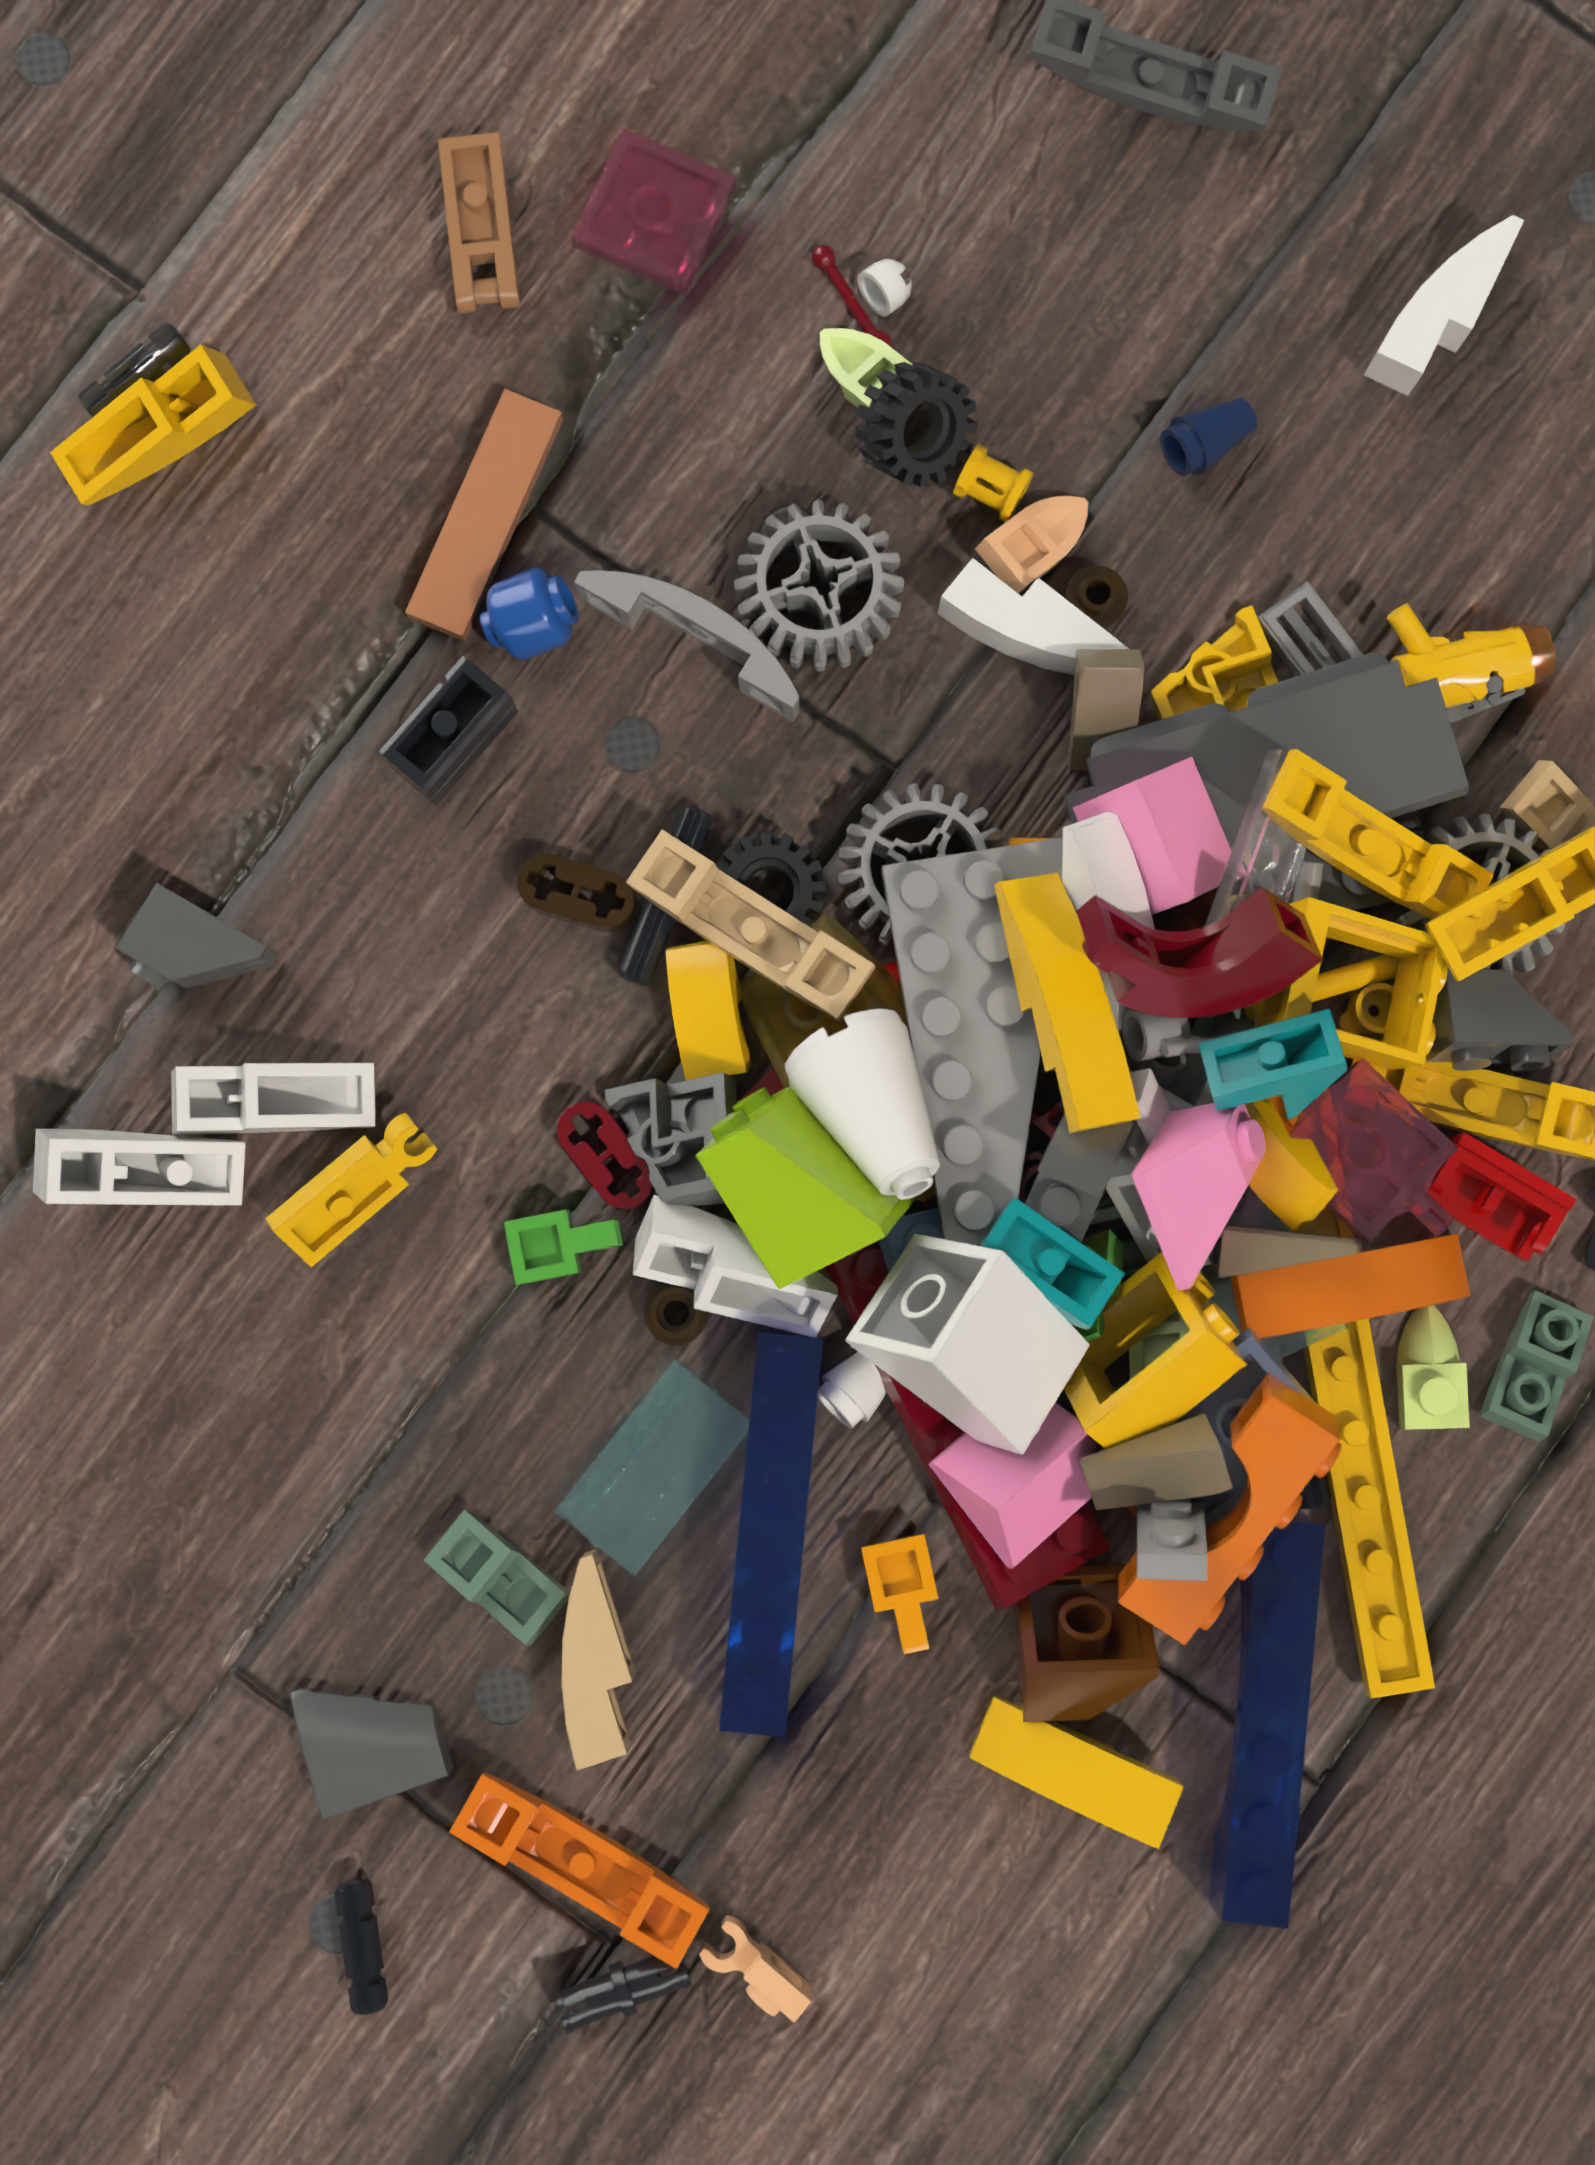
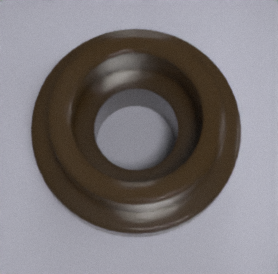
M1089 566L1081 569L1071 578L1066 588L1065 599L1102 628H1106L1117 622L1123 615L1128 602V590L1124 580L1114 570L1104 566ZM1091 587H1100L1106 591L1108 601L1101 605L1093 604L1088 600L1086 591Z
M664 1283L650 1294L645 1304L644 1317L646 1325L651 1334L665 1344L684 1345L692 1342L700 1336L708 1322L709 1312L694 1309L693 1289ZM676 1300L685 1303L689 1309L687 1321L680 1326L671 1325L665 1318L667 1305Z

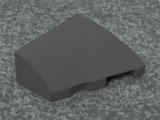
M723 1072L670 1085L654 1078L605 1090V1101L609 1108L618 1111L631 1134L627 1140L635 1155L646 1161L650 1171L649 1180L662 1202L669 1205L690 1206L725 1204L695 1155L714 1138L709 1129L721 1119L735 1112L732 1108L737 1104L735 1078Z
M307 1687L290 1693L302 1751L322 1820L446 1777L455 1767L434 1704L405 1701L403 1703L381 1701L375 1696L360 1694L350 1697L313 1692L314 1688Z

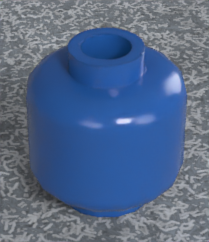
M531 568L493 584L486 596L487 611L480 615L481 625L489 643L495 649L503 646L505 651L517 660H528L565 645L571 638L572 624L577 623L579 620L578 608L566 581L560 575L552 577L546 570L541 568Z

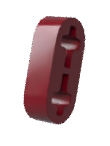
M578 1102L568 1107L560 1116L557 1125L558 1139L563 1149L600 1197L610 1206L621 1210H632L644 1205L651 1197L654 1189L649 1180V1167L644 1159L635 1155L624 1131L613 1117L598 1104ZM582 1115L589 1121L597 1117L601 1118L603 1125L599 1127L597 1134L608 1148L601 1155L598 1156L585 1141L578 1143L576 1146L572 1143L570 1138L577 1132L573 1124L576 1117ZM613 1156L628 1171L636 1166L640 1168L642 1175L637 1179L636 1184L641 1191L636 1196L631 1198L625 1192H620L615 1196L611 1193L609 1187L614 1184L615 1178L604 1163Z

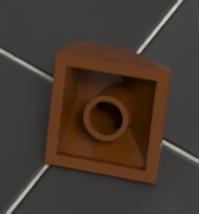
M1126 1564L1079 1566L1014 1603L1017 1672L1023 1722L1089 1720L1159 1677L1160 1668L1152 1624L1118 1603V1577Z

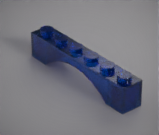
M758 1332L719 1731L785 1737L823 1338Z
M1294 1517L1282 1530L1274 1527L1261 1544L1264 1547V1551L1255 1570L1247 1579L1240 1580L1241 1646L1237 1712L1227 1787L1215 1834L1209 1904L1221 1921L1287 1929L1289 1927L1326 1526L1307 1518Z

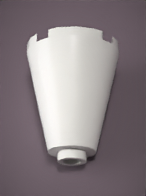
M878 1008L856 1012L843 1017L849 1028L829 1037L823 1027L806 1038L793 1050L785 1063V1072L793 1091L880 1194L885 1196L896 1195L901 1200L913 1198L926 1191L933 1184L932 1176L938 1171L940 1162L908 1029L894 1010Z

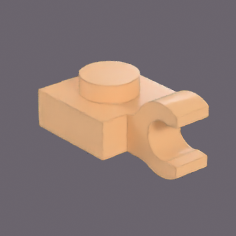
M726 1915L722 1920L721 1928L733 1937L736 1943L735 1947L728 1953H719L711 1945L704 1942L699 1951L701 1960L708 1968L716 1972L727 1973L737 1970L744 1973L743 1979L749 1983L746 1992L761 2009L771 2016H776L781 2011L795 2023L812 2002L811 1984L762 1941L758 1944L753 1940L740 1920Z

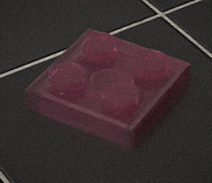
M623 128L572 234L573 247L686 296L736 189V177Z

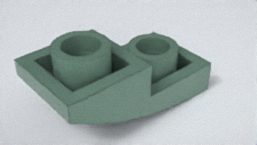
M1536 1290L1530 1293L1494 1372L1479 1416L1536 1442L1547 1438L1565 1381L1577 1373L1594 1316Z

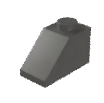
M158 883L153 887L116 948L134 959L128 969L130 972L161 990L168 979L188 989L273 967L279 955L266 946Z

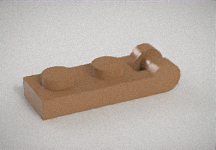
M499 132L438 139L453 283L458 313L478 312V305L500 303L502 309L521 307ZM495 263L497 277L474 280L472 266Z

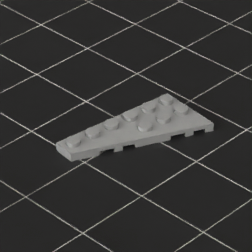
M1063 837L882 866V877L908 1032L940 1162L938 1171L933 1175L942 1235L945 1240L980 1246L1008 1202L1014 1197L1018 1199L1041 1050L1032 1010L1021 1012L994 884L1000 881L1059 873L1062 880Z

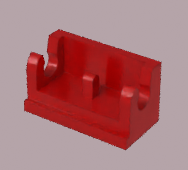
M1465 1132L1449 1136L1414 1194V1197L1523 1262L1529 1261L1534 1252L1541 1255L1545 1251L1568 1211L1572 1209L1577 1200Z

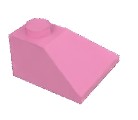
M1214 1103L1171 1111L1131 1174L1178 1290L1191 1288L1265 1155V1138L1262 1128L1256 1120L1250 1119L1245 1104L1216 1111Z

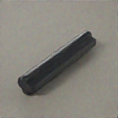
M683 805L678 812L670 835L698 853H701L712 825L711 815L702 809ZM646 898L618 968V974L622 979L639 986H648L651 983L675 918Z

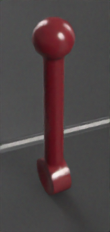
M828 245L817 246L811 254L813 265L826 272L862 331L878 338L891 347L890 336L884 331L876 330L834 263V250Z

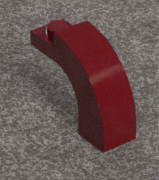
M1263 886L1222 919L1202 928L1182 932H1166L1146 927L1097 895H1094L1076 911L1085 938L1082 942L1083 950L1098 969L1108 973L1116 1001L1131 1009L1155 1016L1194 1018L1238 1010L1258 1003L1285 989L1323 960L1305 915Z

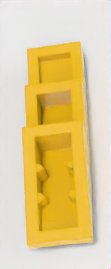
M1595 825L1424 924L1456 982L1463 980L1575 918V914L1595 904Z
M1059 873L997 882L994 884L1021 1012L1032 1010L1045 1072L1056 1070L1069 1133L1140 1119L1141 1116L1125 1052L1098 968L1089 960L1083 950L1082 942L1085 938Z

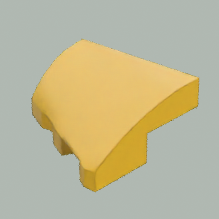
M1252 605L1242 608L1235 614V624L1212 645L1205 641L1191 654L1189 664L1179 672L1170 673L1151 690V698L1157 721L1212 703L1222 704L1232 713L1248 707V698L1253 691L1278 682L1271 665L1272 651Z

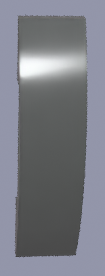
M1045 0L1029 56L1060 77L1116 103L1180 122L1241 131H1264L1282 72L1281 68L1226 50L1223 51L1219 60L1215 61L1104 25L1107 13L1105 11L1072 0Z

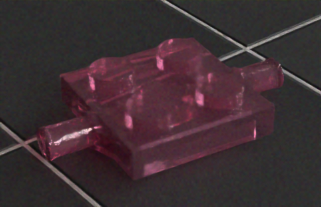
M1364 1058L1356 1061L1335 1084L1329 1086L1299 1113L1294 1128L1289 1132L1291 1138L1312 1139L1338 1188V1191L1326 1204V1207L1363 1242H1370L1392 1218L1407 1211H1410L1435 1237L1447 1229L1446 1225H1451L1455 1217L1427 1193V1190L1432 1184L1436 1171L1450 1158L1458 1147Z

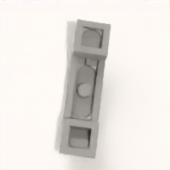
M604 570L580 571L577 575L574 585L578 598L582 602L633 630L644 610L651 612L743 665L744 667L738 675L739 692L792 722L795 720L799 713V695L789 676L766 646L745 626L725 611L685 589L642 575Z

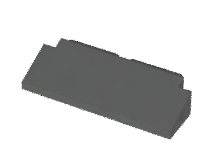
M1369 653L1256 689L1248 698V707L1232 713L1224 705L1212 703L1101 738L1093 744L1091 757L1086 759L1093 786L1064 795L1069 824L1071 825L1078 822L1073 812V807L1184 759L1193 757L1236 863L1240 866L1303 846L1280 828L1262 809L1291 749H1298L1347 781L1344 788L1346 791L1389 818L1467 795L1469 784L1437 677L1405 687L1398 660L1388 662L1381 654Z

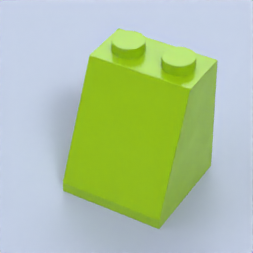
M790 1086L770 1096L766 1088H762L732 1107L735 1112L721 1119L709 1129L714 1138L695 1155L778 1289L886 1237L918 1197L917 1195L913 1198L901 1200L896 1195L885 1196L880 1194Z

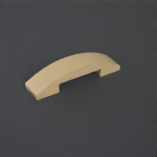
M664 830L660 831L626 881L627 885L728 955L795 997L838 1021L841 1020L876 968L875 964L821 930L818 933L718 869L713 861Z

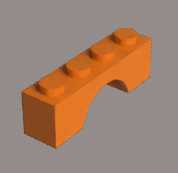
M1269 1372L1230 1423L1232 1448L1243 1463L1248 1476L1245 1489L1236 1505L1225 1516L1205 1526L1207 1581L1137 1579V1551L1118 1577V1603L1183 1645L1188 1643L1198 1628L1206 1631L1215 1623L1225 1605L1226 1598L1223 1596L1236 1578L1245 1580L1251 1575L1264 1551V1547L1261 1544L1274 1527L1282 1530L1292 1521L1302 1502L1301 1491L1313 1475L1318 1478L1326 1475L1336 1462L1341 1451L1340 1435L1335 1415Z

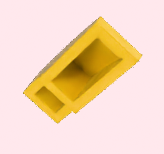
M200 344L155 382L140 378L53 449L50 454L80 503L89 506L141 481L190 453L256 406V403L226 354Z
M994 1695L968 1755L969 1758L1044 1797L1157 1849L1161 1845L1184 1788L1175 1776L1119 1753L1112 1746L1055 1721L1023 1722L1022 1707Z

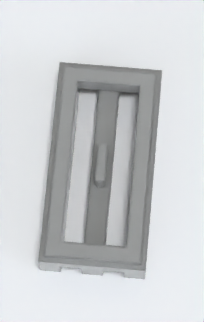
M1308 581L1257 617L1267 641L1294 677L1315 670L1279 624L1278 618L1282 619L1319 669L1336 664L1319 639L1314 636L1293 607L1299 603L1344 661L1364 655Z

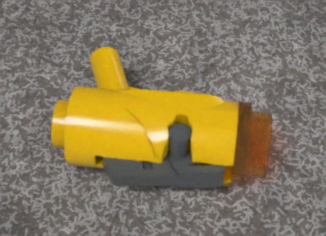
M1408 603L1398 607L1386 617L1409 652L1395 656L1390 661L1398 660L1405 687L1437 677L1450 723L1523 695L1526 687L1539 684L1543 676L1553 674L1556 668V653L1553 640L1549 631L1543 625L1531 627L1528 623H1521L1501 630L1463 632L1464 639L1450 642L1449 639L1443 636L1430 637Z

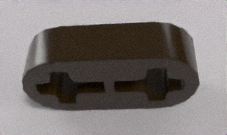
M540 854L526 861L518 873L517 887L520 896L530 909L539 914L600 932L621 930L630 923L635 914L636 899L633 890L627 885L624 877L614 872L556 855ZM547 869H554L557 881L562 885L572 887L573 890L571 896L552 891L548 894L546 900H539V892L530 882L533 876L543 878ZM607 886L615 887L616 896L619 901L624 903L622 910L611 909L607 918L598 917V908L593 902L581 899L583 891L603 895L606 892Z

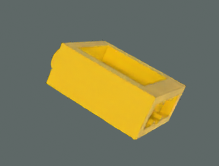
M1311 897L1289 903L1305 915L1321 956L1323 955L1326 937L1399 958L1383 1042L1336 1029L1344 1057L1389 1070L1424 1065L1425 1056L1430 1052L1435 1040L1436 1029L1432 1021L1437 996L1442 990L1448 974V966L1430 934ZM1321 962L1285 989L1260 1001L1255 1028L1310 1014Z
M1162 1251L1121 1284L1119 1295L1108 1299L1103 1307L1104 1334L1102 1337L1088 1342L1090 1344L1089 1348L1076 1367L1071 1379L1064 1387V1391L1084 1431L1105 1449L1171 1426L1247 1365L1233 1342V1339L1240 1334L1237 1327L1217 1304H1210L1208 1300L1215 1295L1211 1284L1199 1272L1190 1289L1178 1290ZM1178 1310L1190 1332L1115 1392L1104 1369Z

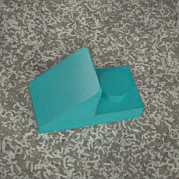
M1330 1009L1198 1043L1216 1111L1281 1095L1287 1118L1291 1119L1296 1117L1347 1071L1345 1057Z
M1015 1197L1008 1202L980 1247L1003 1251L1070 1324L1086 1330L1091 1328L1125 1274Z

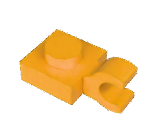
M925 1534L861 1547L874 1612L894 1609L904 1654L929 1649L920 1603L939 1598Z

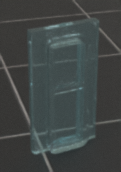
M674 1360L554 1512L589 1539L593 1547L600 1548L635 1576L755 1423L720 1396L716 1388L709 1387L677 1360Z

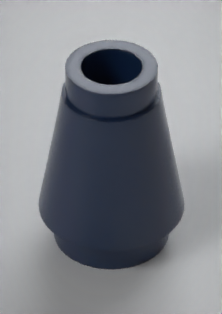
M1238 397L1231 402H1224L1175 417L1171 420L1169 428L1161 433L1160 443L1164 457L1170 467L1181 476H1187L1190 473L1201 475L1245 439L1248 434L1256 430V415L1251 405L1245 399Z

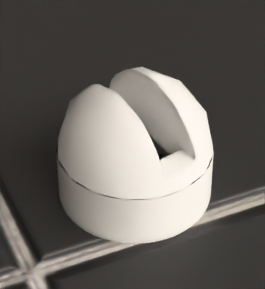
M883 259L875 262L858 275V286L864 300L874 312L884 317L904 304L910 296L912 288L911 278L903 279L900 275L905 270V266L893 259Z

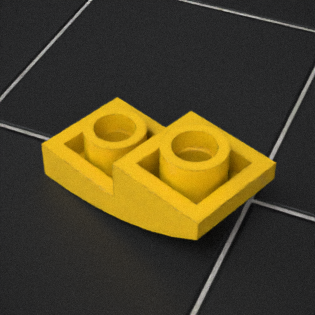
M709 941L669 947L666 950L669 994L685 1080L688 1081L723 1072L728 1075L747 1073L752 1063L738 1009V1004L743 995L734 958Z
M1270 1098L1247 1103L1245 1106L1250 1119L1256 1120L1260 1124L1265 1138V1155L1248 1185L1261 1201L1293 1231L1304 1232L1335 1195L1338 1188L1312 1139L1291 1138Z

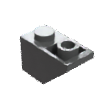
M1448 968L1446 982L1437 996L1432 1021L1436 1029L1435 1040L1430 1052L1426 1055V1061L1451 1062L1452 1068L1459 1071L1482 1069L1492 1063L1511 1064V1069L1517 1072L1536 1071L1550 1066V1059L1574 1045L1573 1034L1505 970L1481 969L1456 982Z

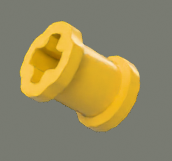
M978 443L956 482L953 494L961 499L966 495L973 497L999 511V519L1007 522L1013 517L1031 483L1034 472L1026 468L1021 472L1010 468L988 456L987 448Z

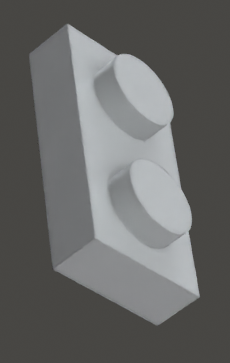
M1187 1498L1137 1505V1579L1207 1581L1204 1502H1192Z

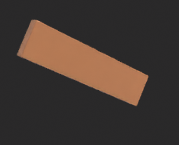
M504 388L405 613L409 619L464 642L466 641L563 422L561 411Z

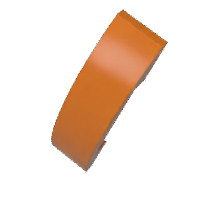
M1458 1233L1363 1251L1355 1255L1230 1276L1241 1333L1251 1328L1260 1339L1404 1312L1471 1296Z
M486 1772L482 1773L449 1831L452 1835L502 1865L506 1866L510 1861L622 1929L619 1934L620 1936L675 1969L680 1964L710 1910V1906L691 1891L614 1839L553 1804Z

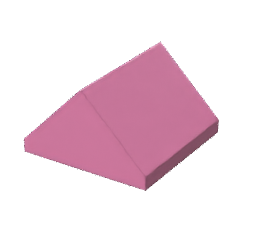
M1193 757L1184 759L1072 808L1078 822L1105 812L1118 815L1133 850L1146 889L1151 915L1188 902L1241 876Z
M1054 1403L1041 1424L1038 1433L1033 1437L1023 1455L978 1442L965 1432L928 1465L1008 1569H1011L1019 1564L1091 1498L1078 1459L1097 1453L1095 1440L1084 1431L1079 1419L1057 1403Z

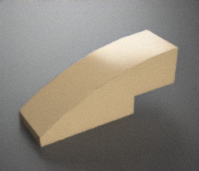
M598 1549L585 1552L579 1560L569 1596L562 1640L561 1685L566 1729L576 1771L626 1755L631 1745L614 1688L632 1682L636 1670Z

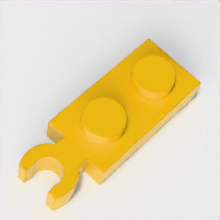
M407 1113L400 1114L387 1125L384 1139L376 1146L364 1135L265 1219L273 1232L310 1267H313L410 1185L401 1172L407 1167H415L426 1163L433 1157L437 1147L425 1132L419 1135L413 1142L405 1144L406 1140L419 1129Z

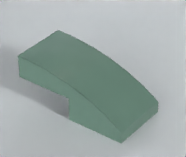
M464 1509L423 1560L469 1602L478 1603L524 1645L532 1646L569 1600L570 1592L469 1510Z

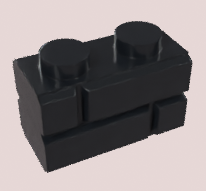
M464 656L445 675L447 682L445 684L438 683L378 751L391 769L435 806L440 803L518 713L512 697Z

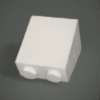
M914 1234L845 1339L856 1351L976 1441L1022 1455L1033 1437L1038 1433L1041 1424L1090 1346L1003 1251L920 1234Z

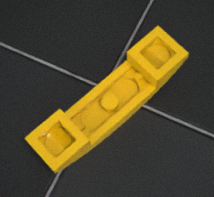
M1298 749L1289 750L1262 809L1280 828L1311 852L1365 886L1432 920L1489 886L1494 874L1447 844L1428 843L1344 789L1347 783L1345 779Z
M1426 1056L1424 1065L1389 1070L1353 1059L1344 1094L1345 1099L1467 1134L1537 1150L1595 1160V1092L1555 1082L1547 1085L1485 1069L1459 1071L1452 1068L1451 1062H1427Z

